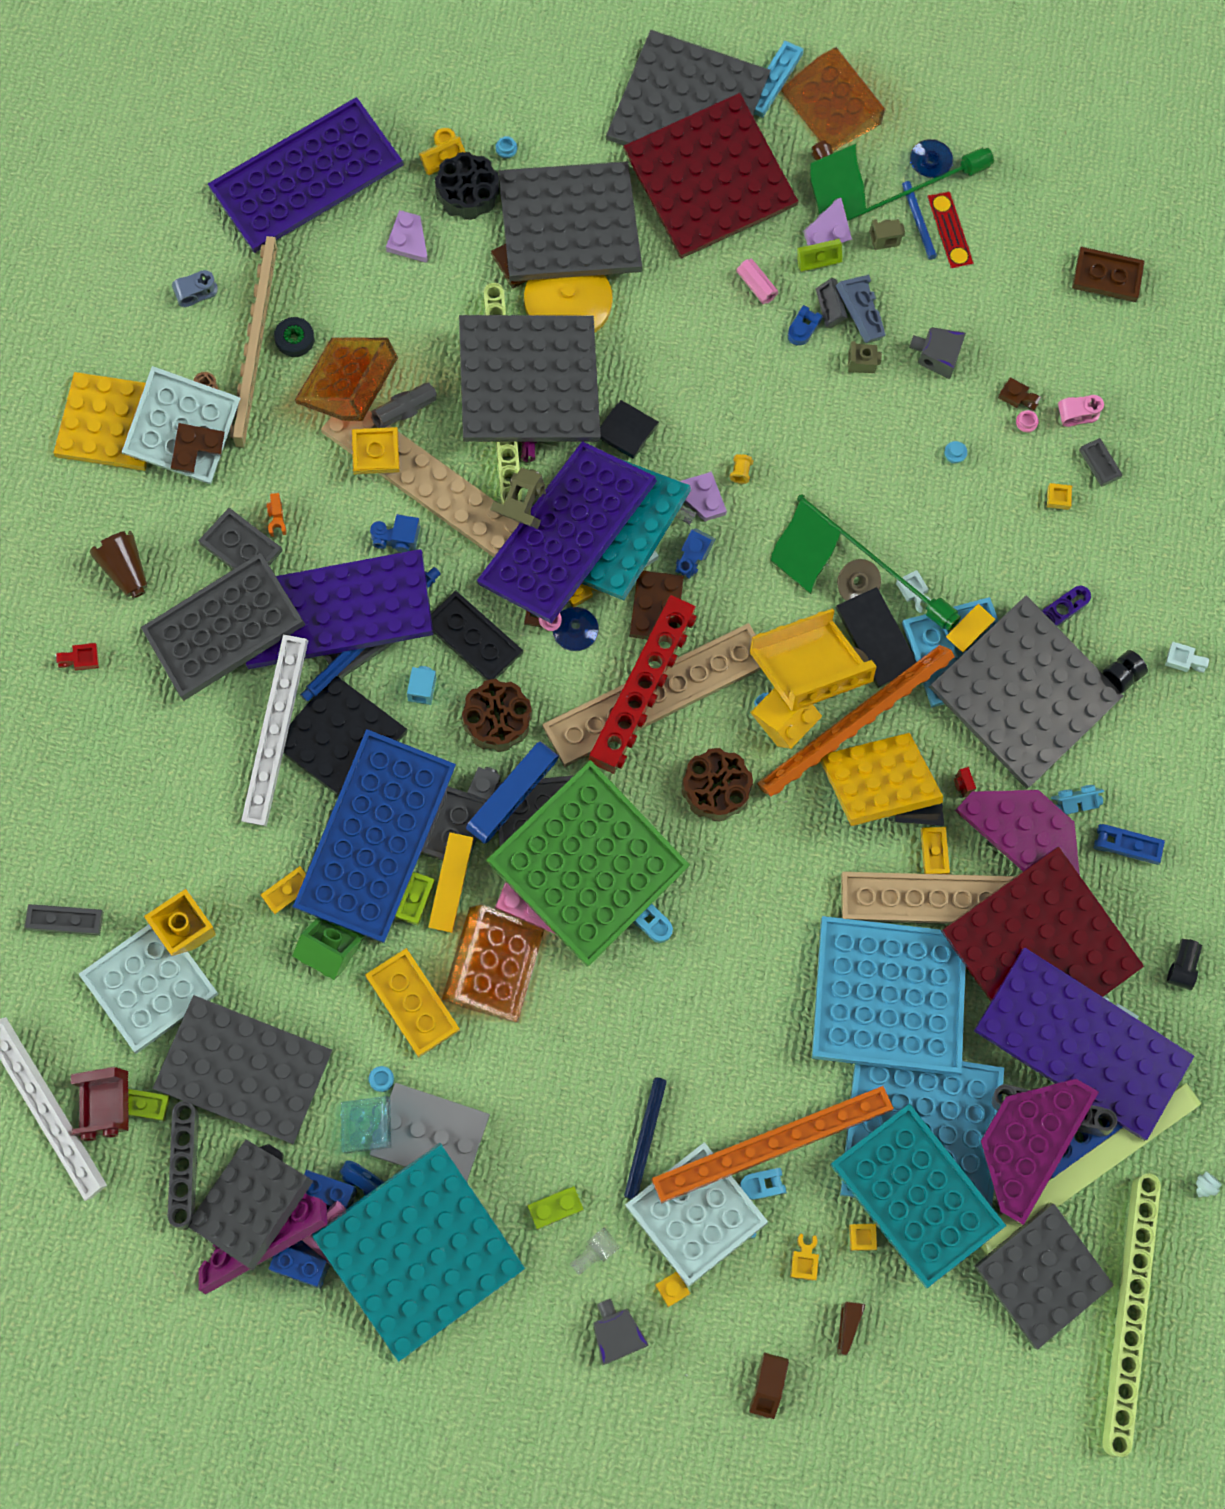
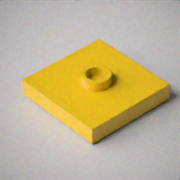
M398 427L352 429L354 474L400 472Z

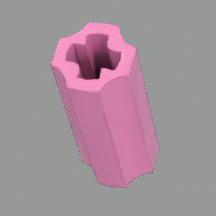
M753 259L745 260L737 268L739 276L762 304H768L778 295V290Z

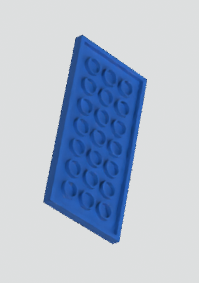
M366 729L293 908L385 943L456 764Z

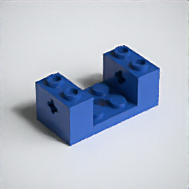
M309 1170L305 1171L304 1175L313 1181L305 1194L321 1199L326 1203L327 1210L336 1201L340 1202L347 1209L352 1206L357 1193L354 1186ZM300 1240L274 1255L269 1270L321 1289L330 1264L305 1242Z

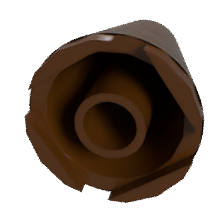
M125 531L114 534L100 541L102 546L98 549L96 546L91 548L90 554L92 558L127 597L132 596L134 599L145 593L144 589L147 588V582L132 531H129L128 535Z

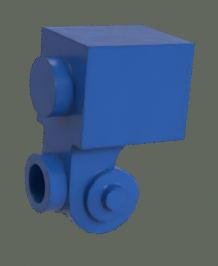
M396 514L394 527L391 529H387L386 524L381 521L374 522L371 525L372 545L375 548L385 549L386 546H390L401 553L416 549L420 531L419 518Z
M697 528L691 529L681 549L684 551V554L676 561L675 572L685 575L688 579L697 574L699 570L697 569L698 561L707 558L716 538Z

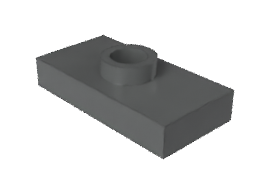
M830 278L816 288L825 325L828 328L834 327L847 318L843 300L836 288L838 282L835 278Z
M1101 438L1080 447V453L1101 487L1122 477L1123 474Z

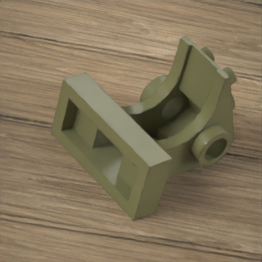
M521 467L519 472L514 473L511 478V488L504 505L493 501L490 510L538 529L541 520L531 516V508L536 496L541 497L543 494H546L545 484L539 472ZM522 487L528 489L524 502L516 500Z

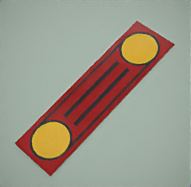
M950 191L927 196L950 267L956 268L974 264Z

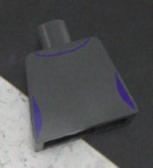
M931 327L926 339L913 335L909 348L921 351L918 362L921 366L950 379L966 333Z
M611 1298L597 1304L602 1319L594 1322L593 1328L602 1366L649 1346L627 1309L616 1312Z

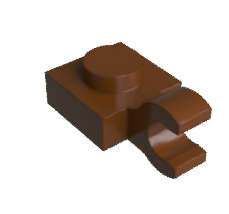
M1011 377L998 396L999 399L1015 408L1022 404L1032 411H1035L1041 399L1035 393H1028L1030 387Z

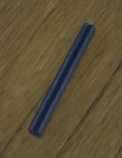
M655 1077L653 1080L624 1197L630 1200L639 1194L667 1081L663 1078Z

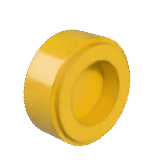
M441 128L434 135L435 145L456 137V135L449 128Z

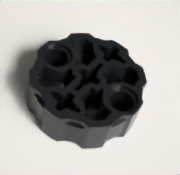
M470 152L458 153L453 158L445 159L439 165V172L435 177L436 198L443 205V210L449 215L460 216L465 220L476 219L483 213H489L495 207V200L499 195L498 172L491 166V161L484 156L472 155Z

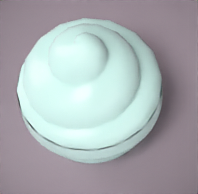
M1206 1171L1203 1175L1200 1174L1197 1177L1196 1185L1198 1188L1196 1192L1198 1197L1215 1196L1220 1192L1219 1188L1222 1183Z

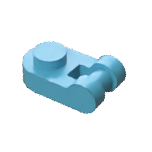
M653 904L633 922L657 943L668 941L672 935L673 927L671 922ZM651 915L654 919L648 924L644 919Z
M781 1168L746 1175L740 1183V1187L750 1200L787 1193L780 1177L783 1176ZM765 1179H771L772 1188L766 1189Z

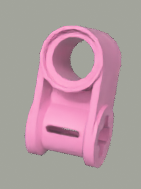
M1097 395L1076 398L1069 397L1059 401L1058 408L1062 425L1071 427L1078 424L1096 422L1104 408L1103 399Z

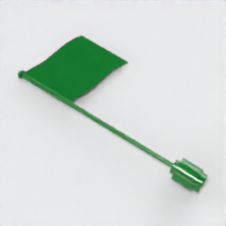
M857 143L810 164V181L818 207V216L833 204L835 199L841 198L847 221H850L957 172L963 171L965 174L967 173L969 176L984 171L994 164V156L988 147L985 149L979 148L963 155L960 167L866 208L865 188L857 162Z
M800 494L797 497L799 504L791 522L775 545L771 562L808 593L812 594L816 579L831 558L842 534L927 604L926 616L938 626L951 631L958 624L961 616L944 599L940 597L937 600L933 598L930 601L804 498L805 495Z

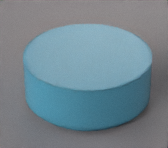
M379 1066L371 1071L369 1083L375 1091L386 1092L394 1084V1075L389 1068Z

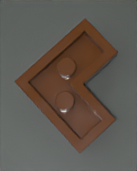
M178 423L171 470L194 474L198 452L221 456L225 432Z

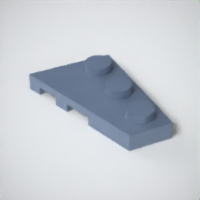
M870 275L840 281L836 285L865 343L880 340L885 336L880 313L875 309L873 303L876 299L875 294L872 291L870 292L868 284L871 282Z

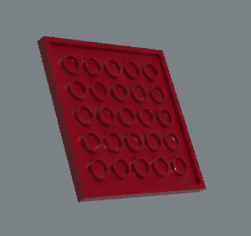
M741 93L623 146L625 154L681 259L797 206L799 202Z
M1060 847L1054 848L941 930L990 1001L994 998L1023 948H1027L1102 997L1144 967Z

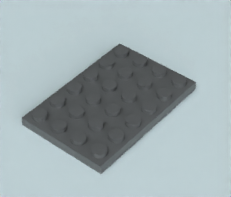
M259 553L148 622L141 629L178 694L185 701L281 641L283 635H290L305 626V623L262 553Z
M193 995L153 1089L294 1145L333 1050Z

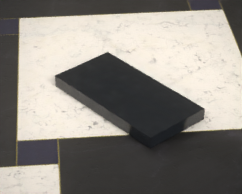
M877 587L836 605L835 609L856 648L863 651L869 661L872 660L877 666L873 679L877 688L889 684L917 662Z
M456 590L431 613L433 633L485 680L497 679L523 654V650Z

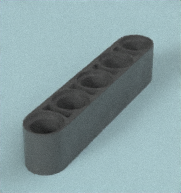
M1000 1085L996 1088L991 1099L992 1106L998 1111L1002 1104L998 1099L999 1094L1009 1096L1029 1090L1011 1085ZM1091 1105L1085 1116V1121H1082L1077 1131L1100 1137L1108 1136L1116 1127V1114L1112 1110ZM1098 1119H1107L1110 1127H1102L1098 1123Z
M181 1101L174 1106L171 1125L168 1221L171 1225L181 1230L188 1229L192 1222L196 1198L199 1114L197 1109L187 1101ZM185 1108H190L192 1112L190 1118L180 1120V1112ZM185 1133L190 1134V1142L185 1146H180L178 1142L180 1136ZM188 1159V1169L182 1172L178 1171L179 1161ZM185 1184L188 1186V1193L180 1198L176 1194L177 1188ZM181 1210H186L187 1219L185 1222L178 1224L175 1220L176 1214Z

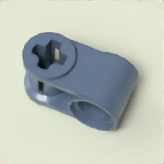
M207 270L178 278L172 283V288L181 307H189L200 301L212 298L218 292L214 276Z

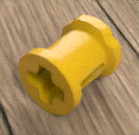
M737 454L733 458L735 463L734 469L729 477L735 483L746 484L750 481L748 474L754 460L748 455Z

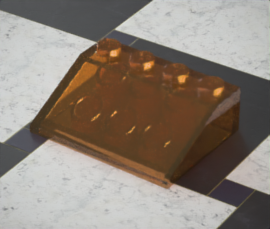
M837 47L818 56L781 89V92L818 140H826L828 144H831L833 151L882 124L885 108Z
M331 338L295 398L296 404L343 421H363L398 359L389 339Z
M485 905L469 907L441 1000L462 1008L518 1023L544 929Z

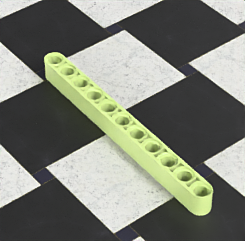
M489 283L484 288L485 315H506L504 290L498 283ZM496 442L501 504L503 505L511 488L510 481H506L505 478L512 477L514 473H518L520 470L517 442ZM506 456H510V457H512L513 459L507 461V460H504L503 458L506 457ZM522 489L519 491V493H518V495H517V497H516V500L521 501V502H522Z
M1185 1083L1175 1090L1148 1140L1143 1141L1125 1128H1121L1060 1174L1050 1179L1026 1222L1049 1203H1054L1056 1207L1061 1205L1202 1103L1189 1085ZM1004 1213L999 1214L998 1216L1006 1224V1227L980 1246L985 1255H988L1023 1225Z
M1144 1174L1137 1177L1131 1187L1103 1434V1449L1112 1457L1127 1456L1133 1446L1161 1190L1160 1181L1153 1174ZM1143 1180L1149 1182L1151 1186L1149 1193L1145 1192L1142 1188L1141 1183ZM1140 1205L1145 1206L1148 1210L1146 1218L1142 1217L1139 1213ZM1137 1230H1140L1144 1233V1243H1141L1137 1240ZM1135 1255L1139 1256L1142 1260V1267L1140 1269L1133 1263ZM1132 1281H1136L1139 1285L1140 1290L1138 1294H1134L1130 1289ZM1130 1306L1137 1312L1135 1320L1130 1319L1127 1314ZM1127 1332L1133 1335L1134 1342L1132 1346L1127 1345L1124 1340ZM1124 1358L1128 1359L1131 1363L1129 1372H1125L1122 1369L1121 1363ZM1121 1384L1125 1385L1128 1389V1395L1125 1399L1118 1392ZM1118 1411H1122L1125 1415L1123 1425H1119L1116 1422L1115 1416ZM1116 1437L1122 1442V1449L1119 1452H1116L1112 1445Z

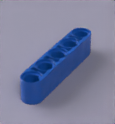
M539 741L467 824L466 830L484 844L489 842L555 765L559 755Z

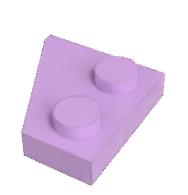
M841 198L835 199L833 204L804 230L807 246L840 239L841 242L852 240Z
M399 210L386 245V252L427 263V251L421 217L419 215Z
M712 472L680 481L691 487V492L684 503L690 509H694L701 519L708 521L726 515L727 510Z

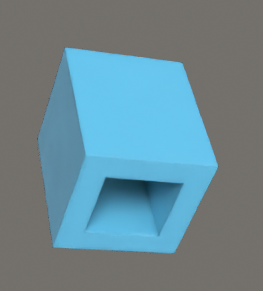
M427 666L412 667L407 690L408 701L432 704L436 684V671Z

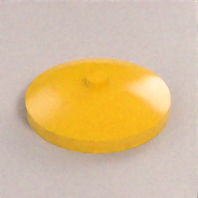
M605 275L528 280L524 291V306L527 315L594 316L595 332L606 323L612 309V289Z

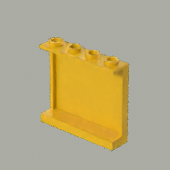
M834 609L819 612L816 615L799 619L796 622L779 626L776 629L759 633L752 637L750 654L792 712L873 682L877 666L872 660L863 662L833 622Z

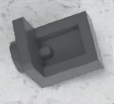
M478 767L467 794L486 802L495 792L498 783L501 782V775L490 767H485L484 769Z

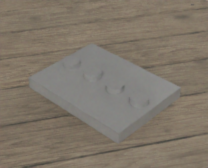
M395 1083L370 1156L406 1167L441 1143L465 1180L468 1181L490 1114Z

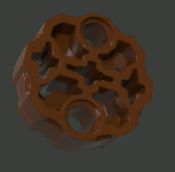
M497 679L486 680L478 688L471 689L465 698L464 711L462 712L464 730L473 739V743L482 749L490 748L495 749L497 752L510 750L513 745L522 742L529 733V724L532 719L530 700L521 692V688L513 682L505 683ZM494 691L496 695L491 696L489 692ZM494 707H496L497 713L500 716V724H498L497 718L494 715ZM522 707L526 710V712L522 715L516 714L514 710L516 708ZM472 716L480 719L477 723H470L468 721ZM498 735H503L505 740H500Z
M721 748L708 749L706 753L694 756L689 761L685 777L682 781V795L689 803L690 810L697 816H705L713 821H725L728 817L739 814L747 805L748 796L753 786L752 773L745 766L744 759L735 752L728 753ZM718 762H720V771L717 774L716 772L719 769ZM732 765H735V766H736V769H735V768H732L731 770L728 769V766H729V767H731ZM700 766L705 772L697 774L692 768ZM722 780L721 786L718 785L712 790L713 783L717 784ZM736 795L741 798L742 802L738 804L733 803L730 797ZM718 796L715 800L717 807H714V798ZM703 799L707 801L706 804H698V801H703Z

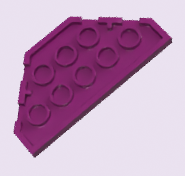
M1039 790L974 791L956 808L955 812L1022 871L1054 848L1060 847L1080 875L1075 822Z
M1075 1078L1009 1095L1004 1098L981 1139L1002 1213L1022 1225L1025 1224L1099 1092Z
M304 1194L258 1264L328 1225L326 1203L319 1198ZM213 1244V1247L216 1248L209 1261L204 1260L199 1268V1291L206 1295L250 1269Z

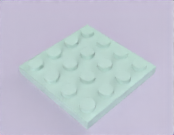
M152 366L122 454L211 485L221 457L220 455L198 452L194 474L171 470L178 423L224 431L223 451L241 398Z
M149 924L79 973V976L136 1054L183 1020L193 995L208 1001L218 995L188 951L171 956Z
M704 1142L668 1171L711 1155L713 1152ZM732 1176L662 1204L652 1183L625 1204L629 1212L688 1287L768 1224L766 1218Z

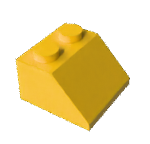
M775 687L750 712L777 747L792 749L822 717L813 704L792 712Z
M184 889L144 916L171 956L194 950L216 935L212 924L187 889Z

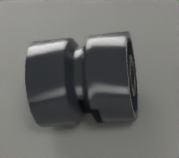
M1127 650L1118 657L1117 662H1112L1102 672L1121 693H1124L1134 682H1137L1147 674L1148 668L1140 655L1132 650Z

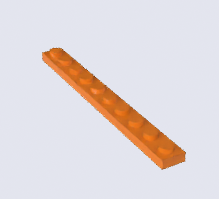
M941 645L937 646L757 783L760 790L770 797L780 793L784 786L800 778L805 770L817 765L825 755L837 750L842 742L854 737L859 729L872 723L883 711L892 708L896 701L909 695L913 688L929 680L931 675L938 669L946 667L949 661L955 657L952 650Z
M881 1086L653 1177L652 1182L662 1204L891 1112L894 1108L884 1086Z

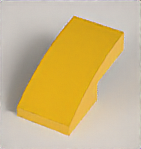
M977 604L952 629L946 638L964 653L996 619L981 605Z

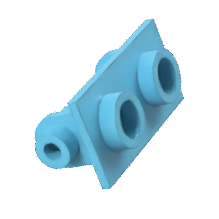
M1086 785L1076 792H1073L1071 789L1059 791L1058 795L1052 796L1051 799L1058 801L1056 806L1067 815L1079 812L1077 803L1081 804L1082 811L1099 808L1100 805H1103V798L1098 793H1103L1104 790L1096 788L1095 785Z

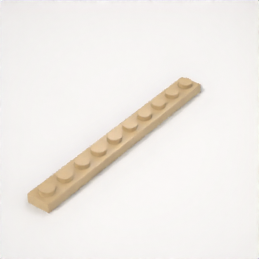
M266 236L265 245H261L260 257L263 260L262 264H258L257 277L259 278V284L254 286L256 302L251 304L250 311L253 320L252 323H248L247 336L250 338L249 343L244 345L246 361L241 364L240 375L243 377L242 384L239 383L237 387V397L241 399L235 414V424H232L230 429V438L234 439L235 447L245 448L277 255L275 237Z

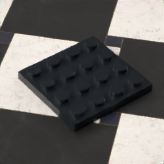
M335 676L316 697H313L290 723L283 754L339 796L366 729L398 742L408 731L402 724L338 676Z

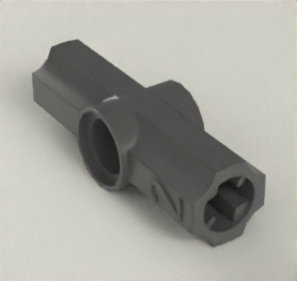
M424 383L410 391H404L392 396L391 401L371 411L373 423L378 428H386L398 420L413 417L418 413L417 410L436 401L437 393L435 388L430 383Z

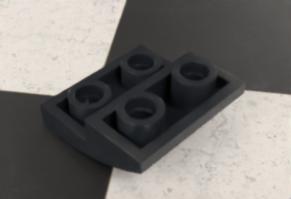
M620 400L600 426V440L634 459L644 447L646 440L657 429L659 422Z

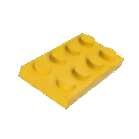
M407 948L365 974V977L418 1058L460 1031V1028Z

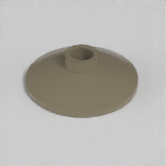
M865 559L850 561L839 573L837 581L838 591L841 597L847 601L877 587L880 589L881 575L879 569L874 563ZM855 577H858V578H859V581H858L857 584H854V583H853Z

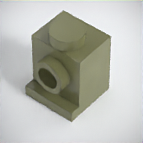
M877 219L872 220L869 233L874 250L900 246L902 237L905 236V229L903 223L900 224L899 219H887L879 223Z
M851 341L848 351V372L875 373L877 365H881L882 352L877 351V345L856 344V342Z

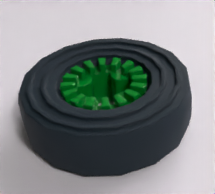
M289 317L277 325L274 332V341L279 351L284 355L300 357L312 349L315 341L314 330L305 319ZM292 334H296L297 341H293Z

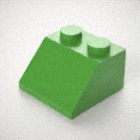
M316 918L301 933L292 956L303 964L309 965L321 972L324 976L335 980L350 962L364 936Z

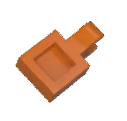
M279 493L270 494L271 502L267 503V511L269 517L273 516V520L268 525L269 534L271 537H274L273 530L279 527L282 530V534L286 535L287 530L284 524Z

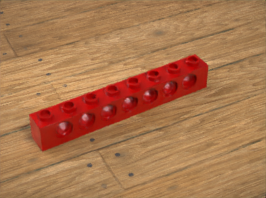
M670 595L589 755V761L591 760L597 767L612 774H615L617 768H623L627 756L624 754L628 747L632 749L637 739L635 732L638 727L642 728L648 717L645 712L648 707L652 708L658 697L655 692L658 687L662 688L668 677L665 672L668 667L672 668L678 657L675 652L678 647L682 648L688 637V635H685L687 628L692 629L696 622L697 615H694L696 606ZM672 622H676L681 627L672 628L669 624ZM667 642L671 646L669 648H662L659 643ZM655 661L661 666L659 668H652L649 663ZM646 681L651 686L649 688H642L639 683ZM636 701L641 706L634 709L629 706V703ZM625 721L631 726L623 729L618 724ZM610 742H617L621 747L611 749L608 744Z

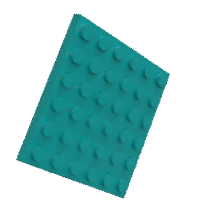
M441 1143L434 1146L329 1221L328 1225L311 1234L398 1362L525 1269Z

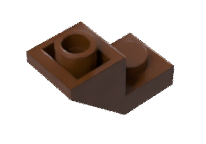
M764 1352L757 1371V1386L749 1406V1413L775 1419L782 1399L789 1359Z

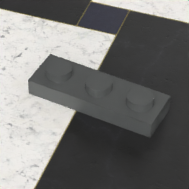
M28 904L24 928L30 931L100 936L104 912L101 909Z

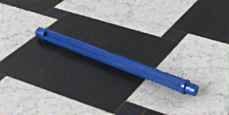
M435 567L426 572L427 588L434 584L435 579L441 575ZM365 648L342 652L306 686V689L300 696L306 702L313 696L316 697Z

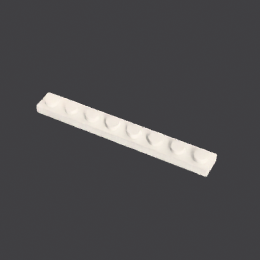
M283 635L242 822L267 827L308 645V640L305 638Z
M6 1017L0 1018L1 1062L84 1201L92 1199L107 1186L106 1182L78 1136L72 1135L73 1128L8 1019Z

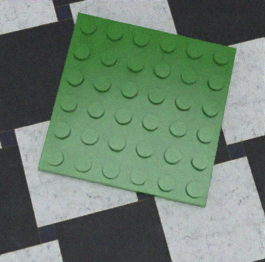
M591 760L486 859L487 863L587 967L690 866Z

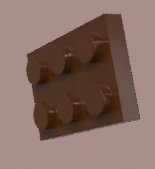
M1080 247L1072 289L1137 302L1145 260Z
M644 570L641 572L636 583L629 637L648 640L670 595L681 599L684 576ZM672 622L669 624L672 628L678 627V623Z

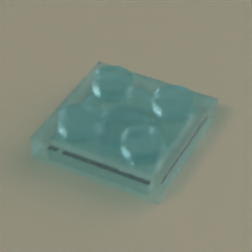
M382 1096L341 1102L342 1153L347 1154L391 1148L390 1097Z

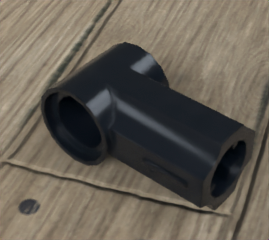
M1191 939L1180 940L1175 962L1172 963L1167 974V983L1190 991L1193 989L1198 976L1196 967L1202 945L1199 942Z

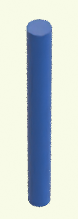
M910 181L902 184L904 191L912 188ZM912 192L906 195L928 259L931 260L936 258L937 255L915 193Z

